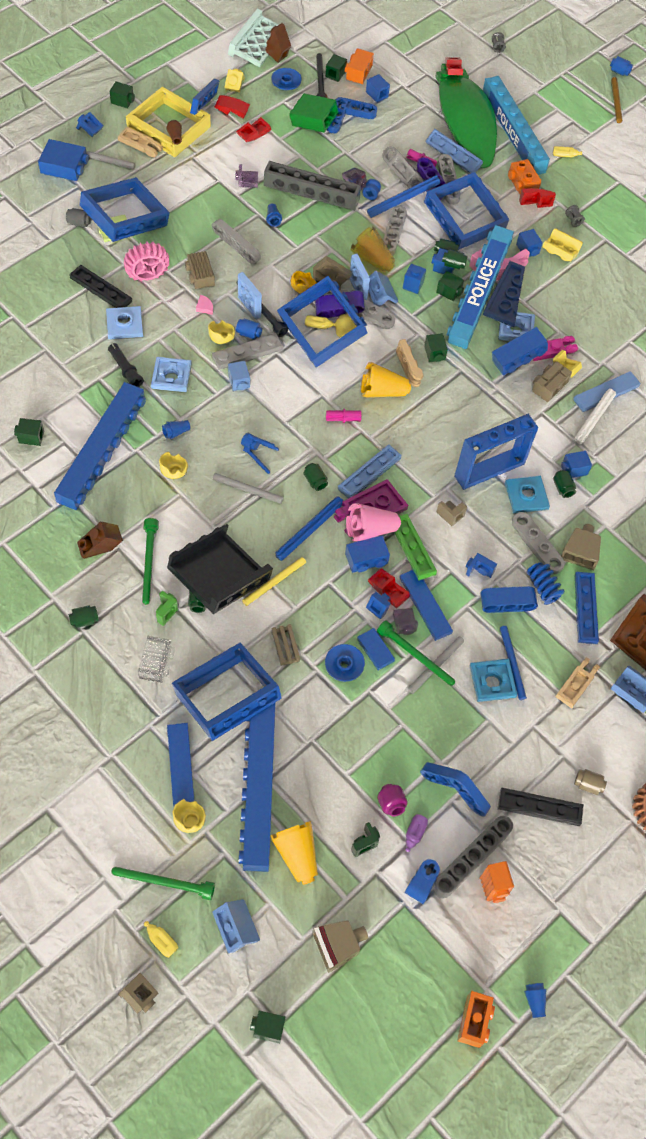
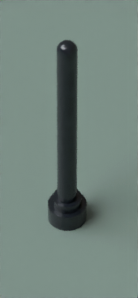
M318 53L316 55L318 94L316 96L328 98L327 94L324 93L322 54Z
M262 304L261 313L273 325V332L278 337L286 335L288 332L286 324L277 321Z

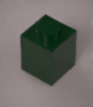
M333 54L326 64L325 77L339 82L345 74L347 59Z
M115 81L109 91L111 104L128 109L130 104L134 102L133 86Z
M446 271L438 282L436 293L454 302L457 296L460 297L464 291V279Z
M443 333L426 335L424 347L428 361L440 362L446 360L448 348Z
M20 418L18 425H15L14 435L17 436L18 442L20 444L41 446L44 435L42 421Z
M258 1011V1016H253L250 1030L254 1031L253 1038L280 1044L286 1017Z

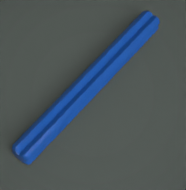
M435 175L367 209V214L370 218H373L439 185L440 179Z
M337 496L275 552L276 558L282 561L330 518L335 513V510L342 507L343 499Z

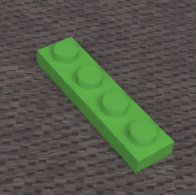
M408 514L399 516L401 525L394 533L418 580L435 576L437 570Z

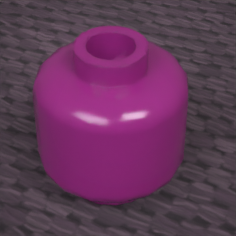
M386 784L377 796L383 813L393 817L401 815L408 804L404 791L399 785Z

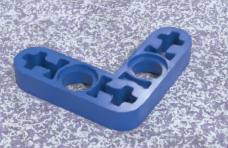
M338 97L335 100L337 102L338 114L341 116L334 118L327 131L330 133L339 132L345 114L365 119H374L377 116V106Z
M429 762L421 769V775L427 780L455 788L470 809L479 816L485 817L491 806L464 772Z

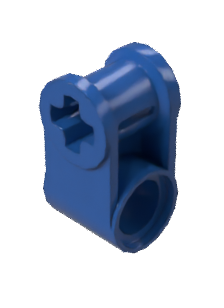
M432 859L425 860L415 876H413L404 893L424 904L439 875L440 867L438 863ZM428 867L432 869L430 875L426 874Z

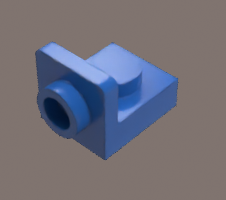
M89 112L86 115L82 114L78 118L76 128L78 130L83 128L93 137L104 125Z
M477 553L474 559L471 557L465 566L468 568L466 575L470 576L473 570L476 569L481 575L491 578L497 563Z

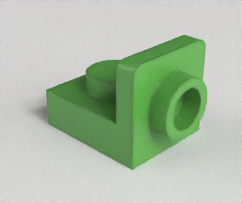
M161 591L159 595L163 604L157 608L156 617L157 622L164 626L178 611V604L174 595Z

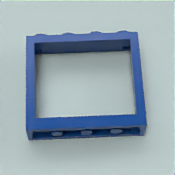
M475 172L427 191L424 203L450 240L459 245L458 250L487 238L489 231H493L495 225L506 228L509 222L507 214L504 213L499 203L493 198L491 192L485 187L481 178ZM471 186L495 221L464 234L440 201V198Z
M137 177L82 191L80 196L81 208L112 242L162 228L168 224L170 212ZM134 193L151 213L114 223L97 203Z
M329 276L277 310L282 321L316 368L367 334V324L364 318L358 317V311L355 306L348 303L347 295L339 291L338 283L335 280L332 281ZM328 291H331L356 325V328L316 354L290 317Z
M529 413L464 439L454 475L463 490L525 465L538 430V426ZM516 439L513 449L474 464L477 454Z
M241 642L172 682L176 696L211 741H214L282 699L278 684ZM243 662L264 687L207 721L186 694L238 663Z

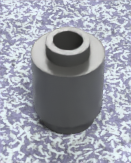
M72 208L66 212V221L71 225L88 227L91 224L92 219L82 209Z

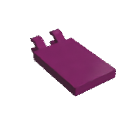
M386 479L343 501L342 508L335 510L337 515L334 518L337 522L343 521L348 515L350 516L351 510L348 509L355 503L397 514L406 511L409 505L389 480Z

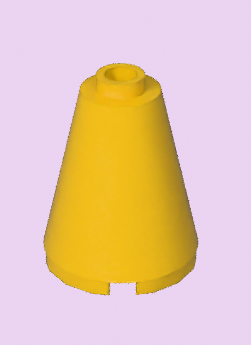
M368 362L365 369H368V372L363 374L361 382V393H364L362 397H402L410 393L411 383H409V379L373 362Z
M311 821L270 835L272 842L296 881H302L303 885L315 881L314 876H317L318 872Z

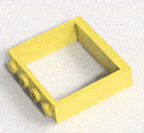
M164 87L157 90L126 116L127 127L153 138V140L163 146V151L173 157L179 155L211 127L210 114L202 109L196 115L191 114L192 104ZM163 104L196 122L195 125L181 136L182 142L178 145L173 144L171 137L143 121Z

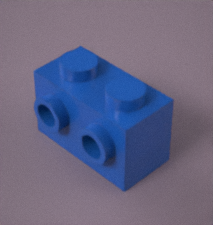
M383 535L346 544L345 555L352 573L364 572L369 568H380L388 564L390 553Z

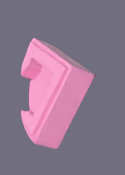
M200 295L196 311L213 315L211 300L206 296Z

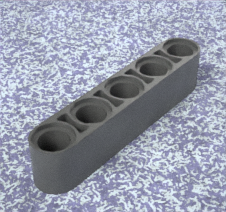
M504 815L497 817L438 876L433 885V891L439 898L450 896L508 837L513 829V822L509 817ZM497 825H504L507 831H500ZM483 839L491 840L492 846L484 844ZM468 853H475L478 856V860L470 859ZM460 867L464 875H457L454 872V868ZM446 882L449 885V890L441 889L439 883Z

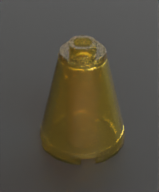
M372 226V229L368 227L356 238L357 244L351 245L350 250L352 253L358 254L360 258L382 272H390L395 267L393 255L374 226Z

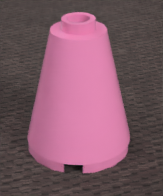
M359 503L352 504L348 510H351L350 516L346 517V528L349 537L354 538L352 541H363L397 531L401 525V519L397 513Z

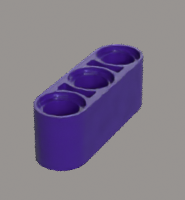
M423 157L418 160L416 171L424 180L435 175L440 179L439 185L427 191L446 184L430 159Z
M344 292L349 299L348 303L350 305L353 304L358 313H362L365 310L363 292ZM333 294L321 296L315 300L316 316L332 318L347 314Z

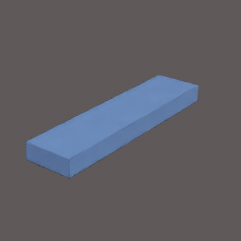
M436 129L432 131L425 141L441 154L450 155L454 163L470 174L476 173L483 164L481 159Z
M630 371L574 396L573 400L582 412L596 407L608 389L616 392L614 397L616 398L638 388L641 383Z
M388 444L338 485V490L347 498L362 492L397 463L402 455Z

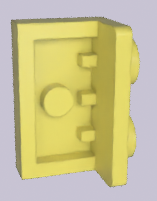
M555 228L550 238L544 242L542 247L548 253L561 256L562 260L571 262L577 257L583 242Z

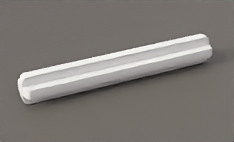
M612 389L606 391L575 436V442L582 444L615 397V391Z

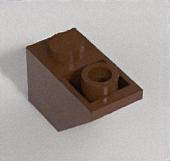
M283 23L278 26L275 25L271 29L270 38L266 42L265 52L277 63L288 56L291 48V43Z
M100 521L77 544L81 557L85 559L112 551L123 539L118 525Z

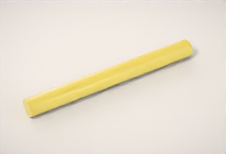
M303 557L299 558L242 600L243 603L248 606L303 566L306 560Z

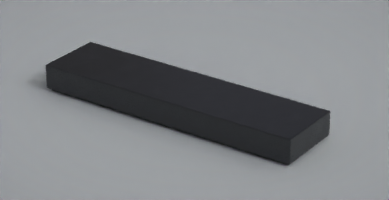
M82 265L69 274L70 279L114 308L127 307L132 302V297Z
M502 787L500 789L499 810L575 826L582 825L584 804Z

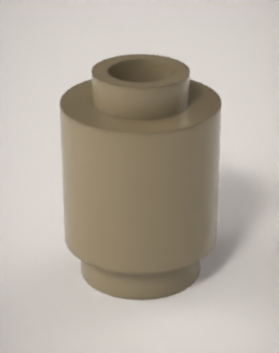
M579 769L574 785L579 786L581 790L598 795L600 792H604L607 781L604 780V776L587 769Z

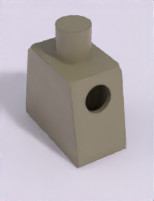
M584 524L583 529L575 528L561 554L564 561L594 571L599 562L601 536L593 533L595 529L593 525Z

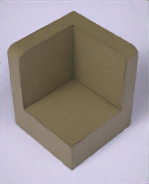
M441 501L438 503L436 512L449 525L453 526L465 516L467 506L463 502L456 506L451 501L446 503Z

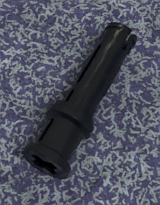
M113 343L114 347L111 344L108 347V351L121 368L122 376L128 380L129 384L140 387L144 382L143 377L137 373L136 367L129 363L118 344Z

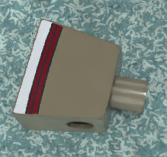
M349 921L313 928L312 932L328 973L357 956L360 952L358 943L368 939L364 926L352 930Z

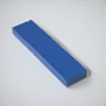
M214 78L193 98L191 114L196 115L217 95L220 82L218 79Z
M413 570L401 574L400 580L405 589L410 593V598L434 640L436 641L452 634L453 630L424 579L418 580Z
M576 572L574 577L578 643L598 644L595 573Z
M188 723L167 725L173 807L183 799L187 802L194 801Z

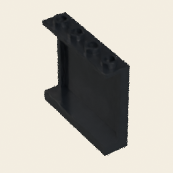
M228 524L217 527L208 535H203L197 541L188 543L183 549L172 552L167 565V569L213 615L269 581L273 571L269 564L261 567L226 534L229 527Z

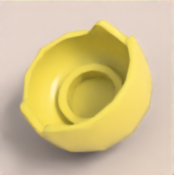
M342 314L336 319V334L339 337L356 328L348 314Z
M221 320L218 324L215 321H211L208 325L209 336L217 344L229 343L235 337V328L230 323H225Z
M166 452L160 456L159 466L161 473L165 477L178 479L187 473L188 463L180 454L173 456L170 452Z
M183 799L175 804L172 811L174 824L182 832H196L204 826L206 820L205 810L196 801L187 802Z

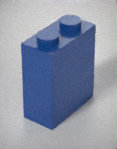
M49 139L38 160L40 173L77 181L79 176L83 174V168L88 163L89 156L84 146Z

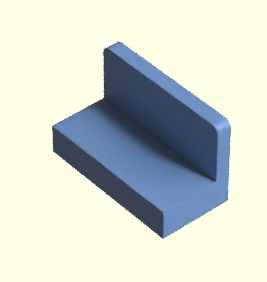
M377 270L369 276L368 290L373 303L379 307L387 300L396 304L398 299L389 278Z
M243 899L226 902L212 912L228 954L236 952L247 944L260 941Z

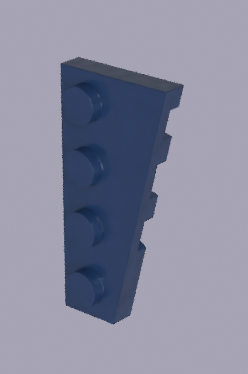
M509 261L484 309V316L511 327L515 326L525 266Z

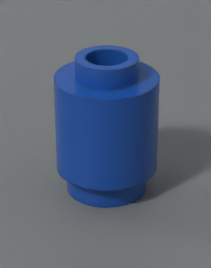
M620 56L613 58L610 64L611 70L622 76H629L633 68V64Z
M244 318L243 320H238L236 332L241 336L255 340L257 337L260 338L263 328L260 327V323Z

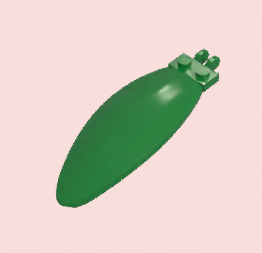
M442 64L441 71L436 72V79L440 85L439 100L444 119L458 145L483 161L480 168H488L493 163L497 142L496 118L491 102L484 91L469 79L465 69H463V75H448L446 65Z

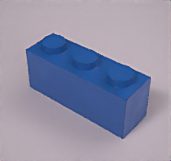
M535 327L492 351V361L504 376L507 373L514 372L521 365L528 364L537 356L544 355L548 351V341L539 329Z

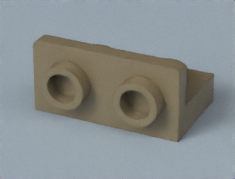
M325 256L313 267V279L318 283L329 276L332 281L335 280L338 283L339 290H341V285L352 276V271Z

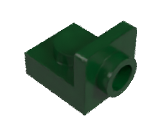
M370 822L366 823L364 827L367 837L362 835L356 838L352 844L351 851L354 857L378 847L380 834L375 826H371Z

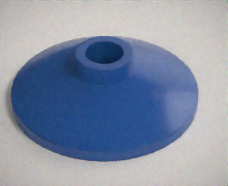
M280 68L273 72L271 80L273 85L279 89L292 90L301 84L302 77L294 69Z
M340 644L334 646L326 655V670L336 680L344 682L355 680L364 670V656L359 649L352 645ZM345 663L348 665V667L343 668L341 667V664Z

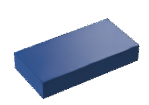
M375 628L357 637L358 642L377 670L395 661V658Z

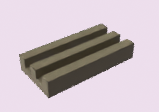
M288 624L286 627L279 626L277 629L273 627L272 635L280 665L300 662L291 624ZM285 632H288L295 658L291 657ZM278 633H281L287 660H284Z

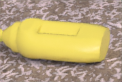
M553 147V155L557 157L572 158L582 155V151L579 152L573 147Z
M308 315L305 319V326L327 329L336 326V323L325 317Z
M148 921L144 922L150 941L164 956L169 958L179 948L177 943L163 928L149 924Z

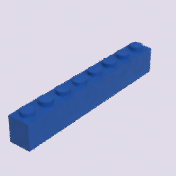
M126 382L123 383L56 488L54 495L57 503L77 510L84 503L86 494L89 490L93 489L95 480L102 474L106 462L111 460L112 452L115 448L119 447L122 436L127 434L130 423L137 417L138 410L145 405L144 389Z
M275 703L246 720L250 722V728H245V741H249V748H244V760L248 761V768H243V780L247 781V788H242V801H246V809L241 808V822H245V829H240V843H244V851H239V864H243V871L269 872Z

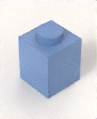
M246 362L229 363L228 376L232 390L237 391L250 388V375Z

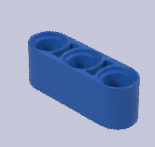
M534 587L486 588L480 592L482 608L486 613L532 611L538 607Z

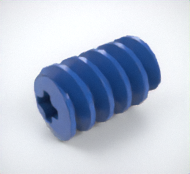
M540 562L532 565L527 570V574L530 576L531 581L534 582L533 585L537 588L538 594L541 595L540 597L544 601V605H549L557 601L565 591L564 589L558 590L561 587V583L554 584L558 578L556 576L551 577L554 574L553 570L547 571L551 567L550 564L543 565Z

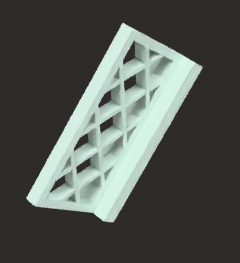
M257 8L230 42L228 55L234 57L236 54L261 67L269 54L261 51L260 48L267 47L266 42L271 35L265 34L264 31H271L275 25L278 26L279 24L262 16L263 11ZM263 22V23L267 24L268 26H263V27H262L261 23ZM259 31L261 32V35H255L254 33ZM263 39L265 43H258L257 40ZM254 40V44H248L247 41ZM250 48H257L258 51L251 52ZM247 49L248 52H242L240 50ZM253 56H260V61L255 59Z

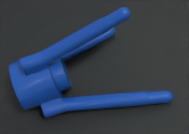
M249 432L246 433L241 440V445L244 446L243 451L248 453L269 474L270 470L251 450H256L260 444L279 451V448L273 443L260 439Z

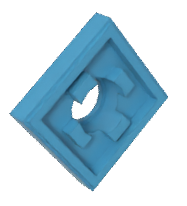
M541 476L507 479L505 481L513 514L549 510L550 505ZM522 490H533V496H525Z
M509 659L470 663L469 666L477 702L517 697ZM490 676L497 678L499 686L488 687L486 678Z

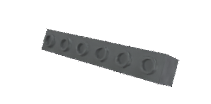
M269 161L264 170V186L354 211L360 200L361 185Z

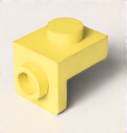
M228 69L225 90L240 92L242 81L245 79L244 73L241 70Z
M561 350L553 358V364L559 362L564 368L566 367L572 371L571 378L582 368L581 362L567 359L566 351Z

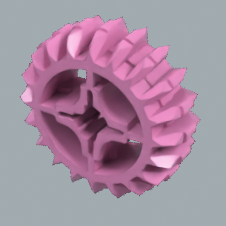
M146 241L145 244L134 245V248L129 249L124 258L125 271L134 281L139 279L142 282L143 280L148 281L159 278V275H164V271H167L169 266V255L166 249L159 243L155 244L154 241L150 244Z

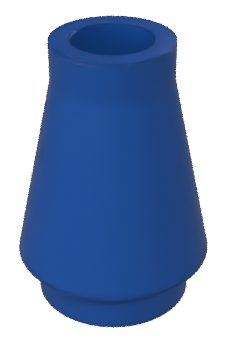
M271 203L267 207L266 221L270 226L277 227L281 224L282 215L277 209L276 204Z
M188 420L170 421L162 425V431L166 439H173L191 429Z
M544 983L526 985V991L524 992L532 1012V1018L546 1017L547 989H544Z

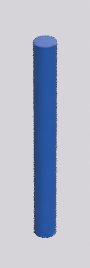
M507 626L500 627V632L507 657L510 661L519 700H525L527 697Z

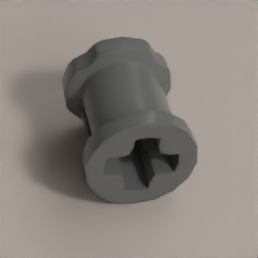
M497 32L491 38L494 44L493 50L494 52L502 53L506 48L503 33Z
M572 205L565 211L573 227L584 223L585 217L580 214L578 205Z

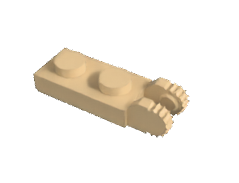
M126 127L118 135V141L144 153L146 152L148 156L153 158L157 156V152H161L163 146L153 140V138L129 127Z
M406 339L400 340L396 354L411 386L419 387L424 376L423 371L418 368L417 360L414 359L411 347L408 346Z
M587 657L580 666L576 667L555 696L570 708H573L601 667L596 664L591 672L588 673L584 670L590 660Z

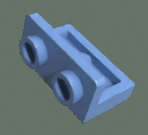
M627 666L611 687V690L632 704L634 708L644 713L646 711V677L631 666Z

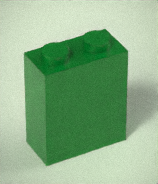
M303 93L290 111L289 116L292 126L325 133L338 114L337 102L334 99Z

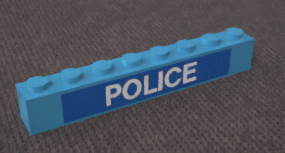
M499 76L485 78L483 91L490 100L495 116L522 160L528 159L538 175L546 173L550 158Z
M495 225L493 231H489L487 236L488 243L483 245L481 251L483 255L481 258L478 257L475 265L477 269L472 271L470 276L471 284L466 285L464 294H466L465 298H461L458 305L460 310L455 312L452 320L454 324L448 328L446 334L449 336L448 343L464 349L468 348L512 242L514 231Z

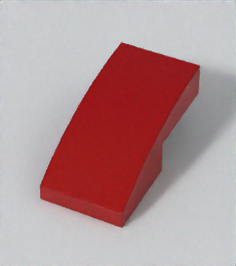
M445 57L447 74L463 75L462 59L460 57Z
M219 95L214 108L227 115L231 111L244 119L250 104L234 97Z
M260 117L253 124L247 122L236 133L245 142H250L264 136L272 129Z
M522 189L519 202L520 205L536 204L537 208L553 206L556 193L544 189Z
M382 568L368 579V582L380 595L386 593L391 597L389 602L396 609L410 597V593L395 582V577Z

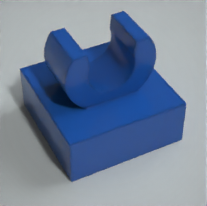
M375 592L371 595L366 608L379 619H382L391 604L389 602L391 597L386 593L380 595Z

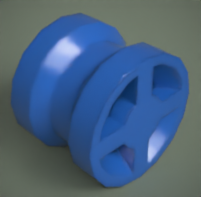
M369 179L363 189V196L368 200H375L381 190V184L375 179Z

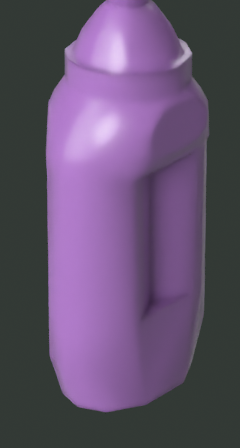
M416 814L412 818L406 832V852H410V849L421 841L428 825L426 817Z

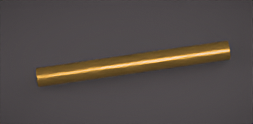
M613 77L611 83L616 122L622 123L618 81L616 77Z

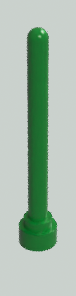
M154 518L145 519L143 529L147 533L142 602L145 605L150 603L154 534L159 529V521Z
M387 620L381 623L377 629L379 635L391 638L448 685L453 686L455 684L454 678L398 635L391 623Z
M113 867L111 870L114 876L199 893L198 895L206 900H212L214 894V882L206 881L205 883L196 884L120 867Z

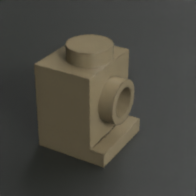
M139 973L118 995L121 998L123 997L138 1014L141 1010L146 1013L156 1003L153 999L159 993Z

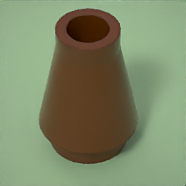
M177 120L169 121L166 130L173 144L178 145L182 142V125Z

